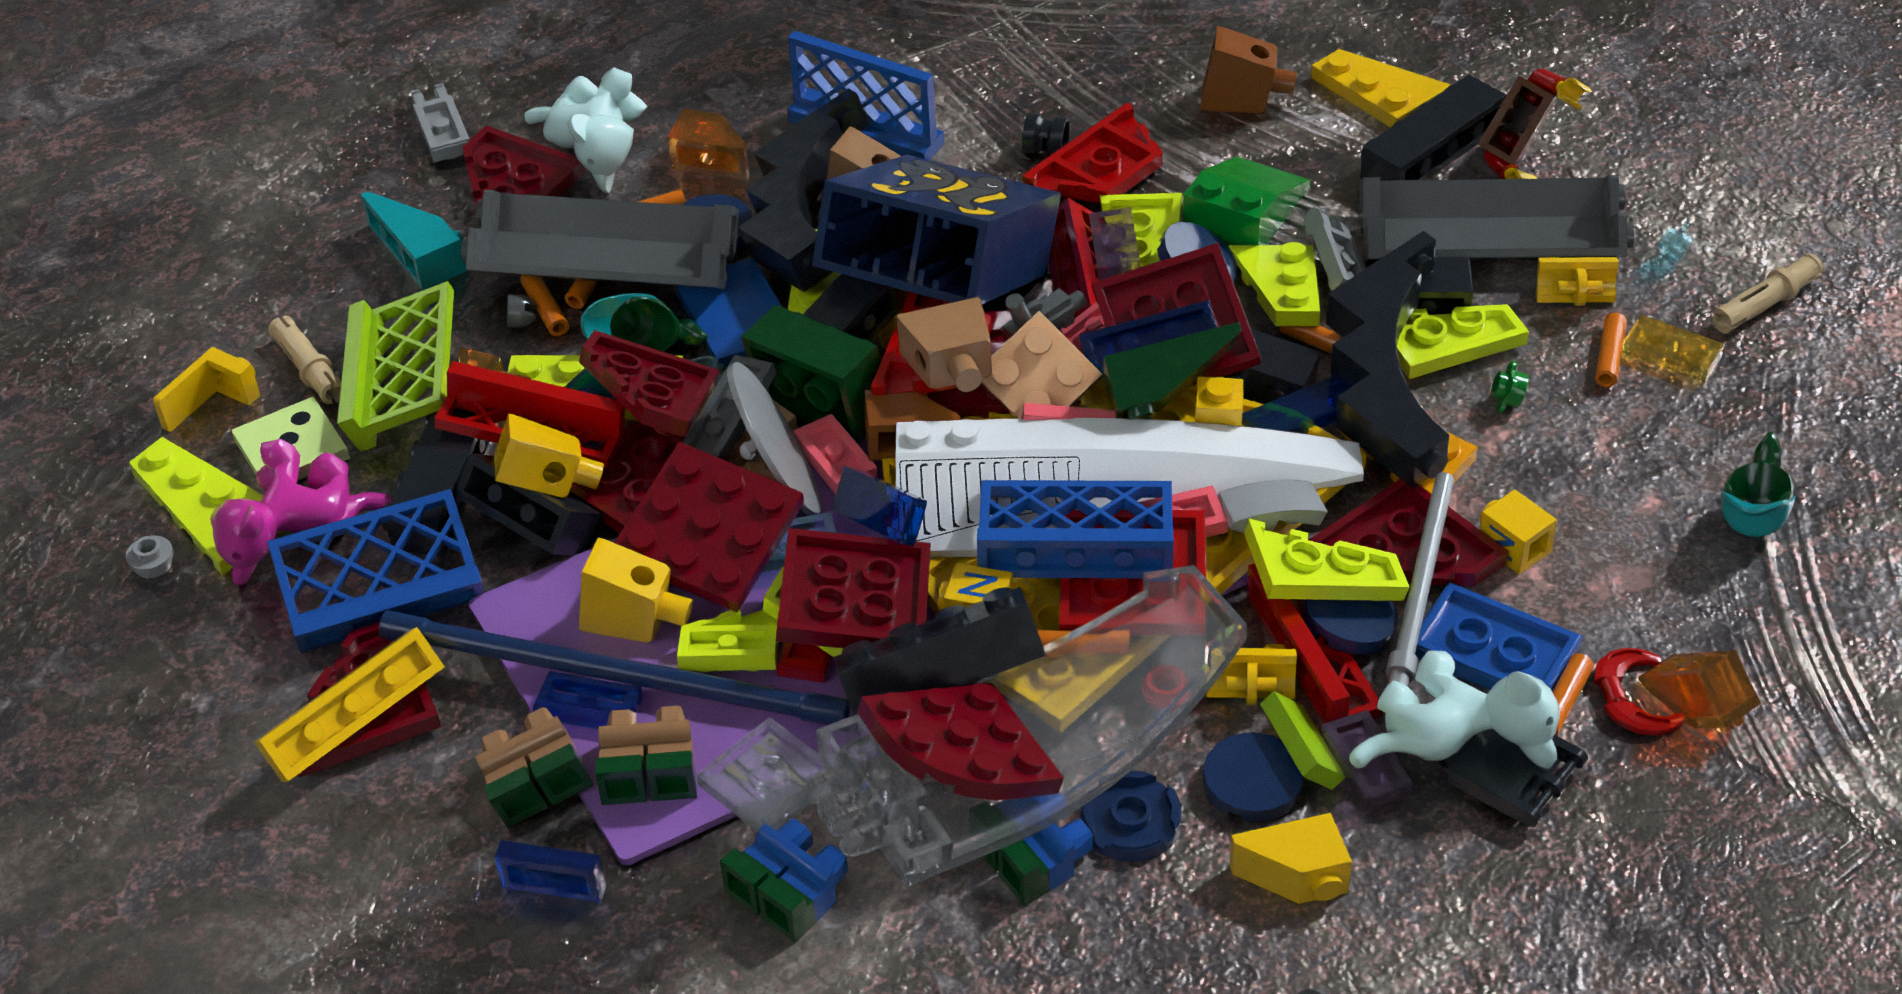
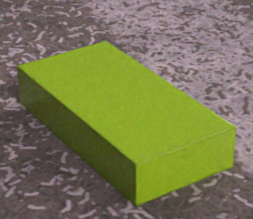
M1275 691L1260 703L1303 777L1331 790L1346 778L1302 704Z

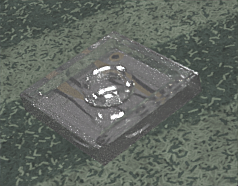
M771 717L767 718L696 774L698 786L756 832L764 823L774 830L779 829L840 781L839 769Z

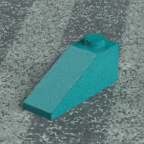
M369 191L361 194L368 226L422 290L467 271L466 263L463 262L461 256L464 237L459 230L453 231L439 216Z

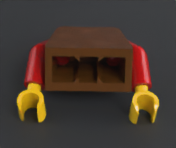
M1546 69L1534 70L1528 80L1518 76L1478 143L1479 146L1486 149L1484 159L1487 165L1500 179H1537L1535 175L1519 170L1516 163L1526 154L1556 103L1555 96L1574 109L1580 110L1583 107L1578 104L1580 96L1584 92L1591 93L1592 90L1573 77L1565 78Z

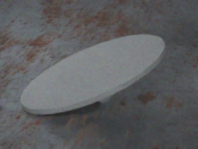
M734 362L727 369L728 383L736 407L751 437L750 441H746L741 445V456L747 460L763 459L778 483L803 493L804 504L800 510L811 517L817 515L822 509L819 489L810 465L792 429L756 376L743 364Z

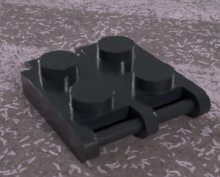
M1489 729L1475 734L1457 753L1440 760L1437 766L1448 774L1447 783L1526 826L1535 827L1542 819V809L1552 797L1558 798L1565 790L1564 781L1575 768L1580 769L1588 761V755L1580 747L1554 734L1552 740L1556 747L1557 760L1549 769L1544 768L1528 759L1517 744L1508 741L1494 729ZM1563 763H1565V765L1558 772V769L1562 766ZM1540 792H1542V794L1532 805V802L1535 800V798L1539 795Z

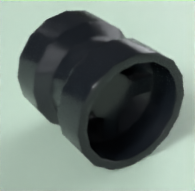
M1029 112L1026 116L1022 133L1023 152L1037 154L1039 151H1047L1052 155L1068 144L1070 119L1056 116L1053 119H1045L1041 114Z

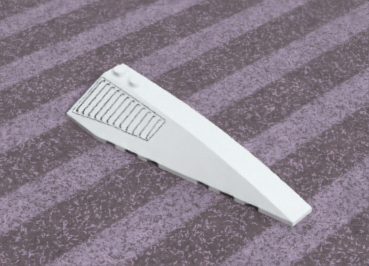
M1073 418L897 422L896 539L931 543L930 558L976 557L982 480L1172 481V494L1213 485L1218 495L1220 491L1232 487L1273 480L1310 481L1315 489L1363 481L1364 472L1360 446L1357 442L1307 434L1170 420ZM991 497V500L1003 508L1016 501L1012 497ZM1047 497L1042 502L1053 508L1063 502V500L1059 497ZM1093 498L1089 502L1101 508L1111 502V500L1108 498ZM1141 498V499L1137 500V502L1146 501V500L1155 499V498ZM1030 509L1017 515L1018 518L1026 523L1039 516ZM1003 524V525L999 526L998 528H1010V527H1008L1007 525ZM1051 524V525H1049V526L1046 527V528H1058V527H1056L1055 525Z

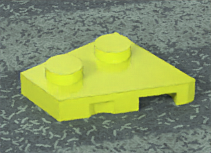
M730 610L720 613L712 619H702L681 626L677 652L678 669L698 672L776 670L779 642L775 640L778 620L763 610L741 616L740 610L738 613Z

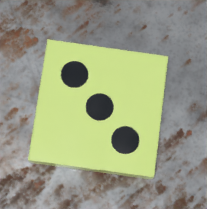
M314 396L231 430L235 443L255 475L265 465L260 453L261 443L282 439L294 445L301 455L297 481L308 476L312 461L320 454L325 452L334 454L343 461L350 459L346 445Z

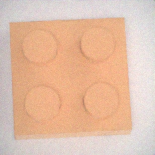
M1038 311L991 356L992 373L989 377L982 378L981 383L1016 419H1021L1024 403L1072 407L1103 378V375Z

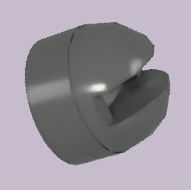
M508 294L507 328H523L534 322L537 316L531 313V311L536 310L537 306L530 297L522 294Z

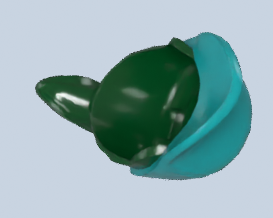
M642 293L620 294L600 299L584 311L580 323L586 339L596 330L662 352L666 351L679 339L685 345H698L708 339L707 334L695 321L691 319L678 320L664 302L653 295Z
M1774 432L1767 433L1760 441L1754 453L1753 463L1735 469L1728 477L1727 482L1724 483V488L1721 489L1722 512L1725 520L1732 529L1749 537L1767 536L1778 531L1788 519L1796 499L1793 496L1794 483L1791 476L1781 468V447Z

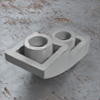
M1273 480L1255 482L1220 491L1217 495L1228 520L1229 528L1244 533L1248 519L1265 522V530L1273 532L1279 520L1289 524L1303 523L1320 526L1328 512L1310 481Z

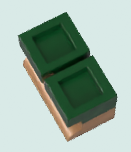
M679 705L661 707L656 711V722L638 723L636 713L629 709L611 711L607 726H599L598 731L600 751L599 758H596L595 776L601 805L647 802V777L652 801L697 798L694 745L689 719L685 720L682 707Z
M544 707L528 714L524 720L527 731L513 738H510L506 730H496L483 736L481 739L483 753L475 756L487 783L484 787L488 800L507 828L548 808L542 789L552 805H555L594 785L575 743L558 716L553 717L547 708Z

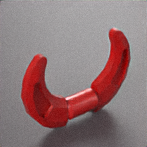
M1622 648L1607 653L1598 661L1594 670V684L1600 685L1607 702L1603 709L1616 724L1637 734L1658 736L1671 733L1678 729L1685 720L1683 713H1676L1670 716H1656L1640 709L1633 702L1627 701L1620 683L1626 671L1639 665L1659 666L1662 661L1659 655L1638 648Z

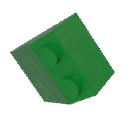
M1236 156L1200 172L1183 194V222H1192L1207 228L1217 235L1227 247L1229 245H1267L1310 187L1311 180Z

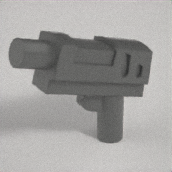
M1057 289L1042 300H1034L1027 305L1020 294L1014 293L1009 295L1006 299V306L1012 319L1002 325L1001 332L1004 343L1038 311L1058 330L1062 327L1067 328L1074 323V313L1087 305L1084 294L1077 290L1067 295L1061 289Z

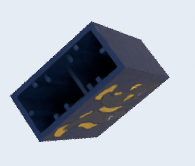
M904 155L825 180L812 266L950 303L979 297L981 303L984 304L1046 275L1061 193L911 155Z

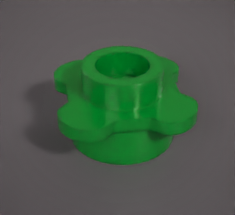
M1511 360L1506 372L1498 371L1493 380L1491 396L1497 398L1496 412L1503 413L1506 405L1518 408L1525 397L1528 375L1516 371V361Z

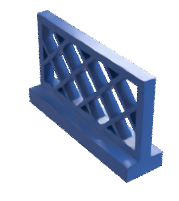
M793 31L788 36L794 102L787 108L788 122L797 124L838 96L837 92L843 88L845 91L849 88L858 94L870 123L869 127L861 131L865 135L900 156L911 155L930 160L944 145V131L936 129L933 74L801 32ZM803 48L810 50L819 60V63L814 66L803 54ZM834 59L845 61L854 73L848 77ZM825 67L838 84L832 87L818 70ZM869 70L879 72L889 84L882 88L870 74ZM809 78L820 91L812 88L806 89V79ZM859 78L872 95L866 98L852 81ZM908 81L920 85L921 97L917 99L903 82ZM894 89L907 106L900 109L887 92ZM878 100L888 113L876 110L871 103ZM912 111L923 124L910 121L905 114Z
M982 480L979 528H977L978 567L1013 572V578L1173 579L1172 481ZM991 497H1012L1016 501L1003 508L991 500ZM1047 497H1059L1063 502L1051 508L1043 503L1042 500ZM1093 498H1108L1111 500V502L1101 508L1089 501ZM1141 498H1162L1161 501L1150 508L1137 502ZM1030 509L1039 516L1026 523L1018 518L1017 515ZM1077 509L1087 515V517L1074 523L1066 518L1065 515ZM1125 509L1135 517L1126 523H1122L1113 516ZM1003 524H1005V525H1007V526L1010 527V528H998V527L1001 526V525H1003ZM1053 524V525H1055V526L1058 527V528H1046V527H1048L1049 525ZM1099 524H1101V525L1104 526L1105 528H1094V527H1096V526H1098ZM1146 525H1150V526H1152V527L1155 528V529H1141V528L1145 527Z
M451 489L267 541L300 653L343 641L351 631L381 621L382 615L387 610L424 617L468 604L473 597L484 593L482 580L477 565H475ZM446 505L449 519L440 533L419 523L426 510ZM414 514L411 519L406 517L408 515ZM393 520L406 527L395 546L373 536L381 523ZM367 528L365 532L361 531L360 529ZM452 529L454 530L456 540L448 537ZM413 531L435 540L424 560L403 551ZM349 534L360 540L349 559L327 550L335 536ZM321 541L319 545L314 544L315 542ZM368 544L389 554L378 574L356 564ZM445 545L461 553L464 566L445 571L433 565L432 562L441 547ZM302 547L314 554L303 572L300 573L284 565L281 552ZM322 557L343 567L332 587L310 577ZM397 558L419 568L412 581L398 584L386 578ZM351 571L373 581L365 595L353 598L340 592ZM427 572L430 573V574H433V575L424 577ZM288 577L296 580L292 590ZM305 585L326 594L319 608L298 613L295 600ZM380 586L386 587V589H382V590H379V591H378V589L380 588ZM334 599L340 601L338 603L332 604Z

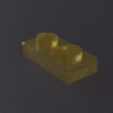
M1641 314L1624 339L1622 353L1705 383L1722 357L1724 344Z

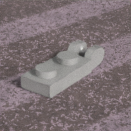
M443 83L434 85L435 99L429 101L424 100V96L419 89L410 91L415 116L433 162L454 159L464 155L462 147L470 140L451 95H448Z
M1316 206L1314 208L1311 207L1306 213L1303 227H1305L1306 235L1312 237L1318 249L1317 256L1323 263L1329 279L1328 285L1333 291L1366 268L1355 239L1351 236L1344 219L1335 215L1329 219L1325 210Z

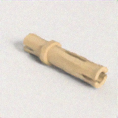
M1807 253L1786 268L1778 267L1769 272L1766 280L1741 293L1728 303L1714 309L1713 314L1715 315L1712 316L1713 325L1719 332L1728 334L1739 325L1766 311L1777 302L1791 300L1798 295L1800 288L1822 276V273H1820L1823 271L1822 262L1816 255Z
M282 316L283 322L279 317L272 320L268 327L269 335L279 344L284 353L298 368L299 378L306 386L312 387L325 404H332V398L336 403L339 402L342 380L333 372L332 362L325 355L319 354L290 316Z

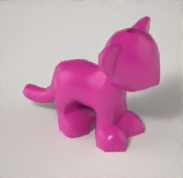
M282 439L261 443L260 453L265 465L256 473V480L259 487L266 492L260 502L250 499H227L213 510L210 520L215 547L227 564L233 567V584L241 587L247 584L258 562L268 554L269 547L267 541L275 539L277 532L291 531L298 533L356 516L363 511L378 510L384 508L386 504H391L393 497L376 492H362L350 495L349 480L347 478L348 465L334 454L326 452L320 454L312 461L307 479V487L298 485L297 479L301 455L295 446Z

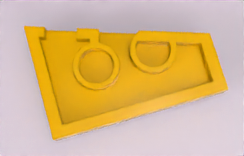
M1341 49L1311 65L1312 79L1390 128L1394 123L1401 121L1416 111L1423 103L1429 102L1451 85Z

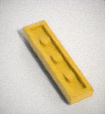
M418 627L413 628L254 741V743L282 783L288 782L445 666Z

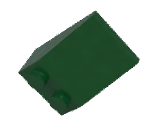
M1240 322L1104 356L1101 373L1111 410H1115L1116 418L1153 420L1152 415L1160 412L1197 380V377L1204 374L1235 347L1242 332Z

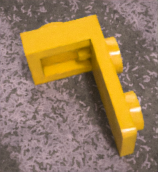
M211 347L154 397L153 403L161 427L169 432L173 431L215 392L222 393L250 406L261 396L253 366L242 357H235Z

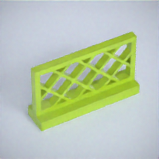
M448 281L375 309H371L365 300L349 305L337 424L360 452L376 447L377 433L439 411L447 397V370L450 363L454 289ZM438 302L427 315L422 313L430 304ZM400 316L389 329L385 327L387 320ZM414 321L419 322L407 336L402 335ZM432 328L437 329L425 344L420 342ZM394 342L398 343L399 345L390 355L384 358V353ZM412 350L418 351L404 366L400 364ZM430 357L435 358V361L423 374L418 372ZM392 371L397 373L384 388L381 387V383ZM410 379L415 381L402 396L397 394ZM428 387L433 388V395L431 397L415 402ZM389 402L395 403L386 413L379 415V412Z

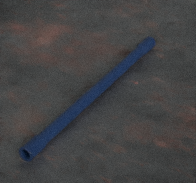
M388 610L382 615L379 625L381 639L395 641L409 630L418 627L430 646L794 716L803 721L845 729L850 716L851 706L848 699L814 692L800 693L433 622L425 617Z

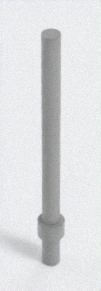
M1441 472L1435 476L1396 650L1389 654L1385 671L1389 678L1388 685L1392 681H1397L1408 687V683L1415 679L1418 666V658L1415 652L1454 483V477L1449 473Z

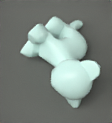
M612 68L603 75L599 89L584 76H578L566 87L564 93L555 101L552 107L532 108L525 112L524 117L528 124L545 122L543 135L549 142L564 149L574 148L577 159L592 173L601 191L609 194L612 189L615 172L620 169L632 145L634 129L625 122L632 123L636 121L647 105L631 92L632 74Z
M1428 651L1418 663L1415 679L1424 685L1425 690L1436 699L1427 704H1420L1418 697L1409 687L1403 683L1392 681L1385 688L1377 705L1379 710L1386 713L1385 721L1388 732L1377 734L1360 743L1352 750L1349 755V761L1355 768H1363L1378 756L1391 752L1415 755L1426 761L1443 760L1457 753L1475 734L1484 730L1494 729L1508 741L1517 744L1534 764L1549 769L1557 760L1556 747L1552 738L1556 733L1559 723L1560 706L1551 689L1542 680L1519 671L1512 672L1509 676H1505L1497 682L1486 694L1453 677L1455 662L1446 651Z

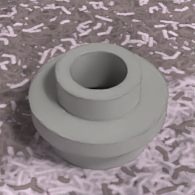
M155 535L145 536L129 546L126 551V561L129 568L139 576L155 578L169 570L174 551L168 539Z

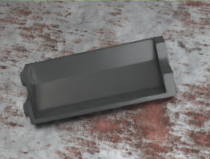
M1608 175L1604 178L1380 181V177H1363L1359 181L1360 232L1364 234V262H1377L1422 231L1436 239L1435 257H1469V261L1538 260V258L1617 257V259L1627 256V249L1633 248L1634 226L1632 223H1627V213H1619V210H1624L1626 193L1625 186L1619 185L1618 175Z
M484 190L483 199H479L476 208V219L478 224H481V229L469 228L468 237H465L462 242L461 256L463 262L466 263V270L476 273L725 290L728 281V274L725 272L726 261L733 262L736 252L739 209L732 205L714 204V207L509 194L494 190Z

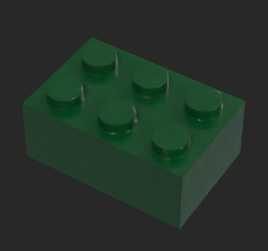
M774 305L741 336L748 358L771 362L776 368L777 374L769 386L770 396L775 402L793 413L796 417L809 423L832 414L854 441L861 444L866 439L865 390H871L872 382L881 363L877 345L866 339H859L842 332L834 326H827L807 318L799 312H792Z

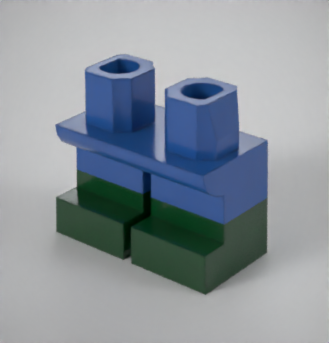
M1059 794L1011 799L994 808L986 801L969 810L970 842L994 871H998L999 877L1024 907L1074 876V861L1080 859L1093 848L1092 832L1081 819H1076L1061 828L1055 823L1065 817V804Z
M793 818L777 830L764 823L758 830L755 842L742 853L734 848L720 859L724 891L756 915L761 913L763 920L796 943L837 902L835 886L848 872V864L845 853L832 844L826 845L814 857L808 854L806 851L813 846L812 834L805 825Z

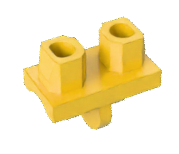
M1617 257L1538 258L1535 296L1537 303L1574 302L1575 306H1585L1586 302H1616V278L1619 268Z
M1217 643L1215 647H1207L1206 697L1246 698V706H1256L1257 699H1266L1273 691L1289 699H1295L1296 649H1286L1284 644H1266L1264 648H1238L1235 643Z

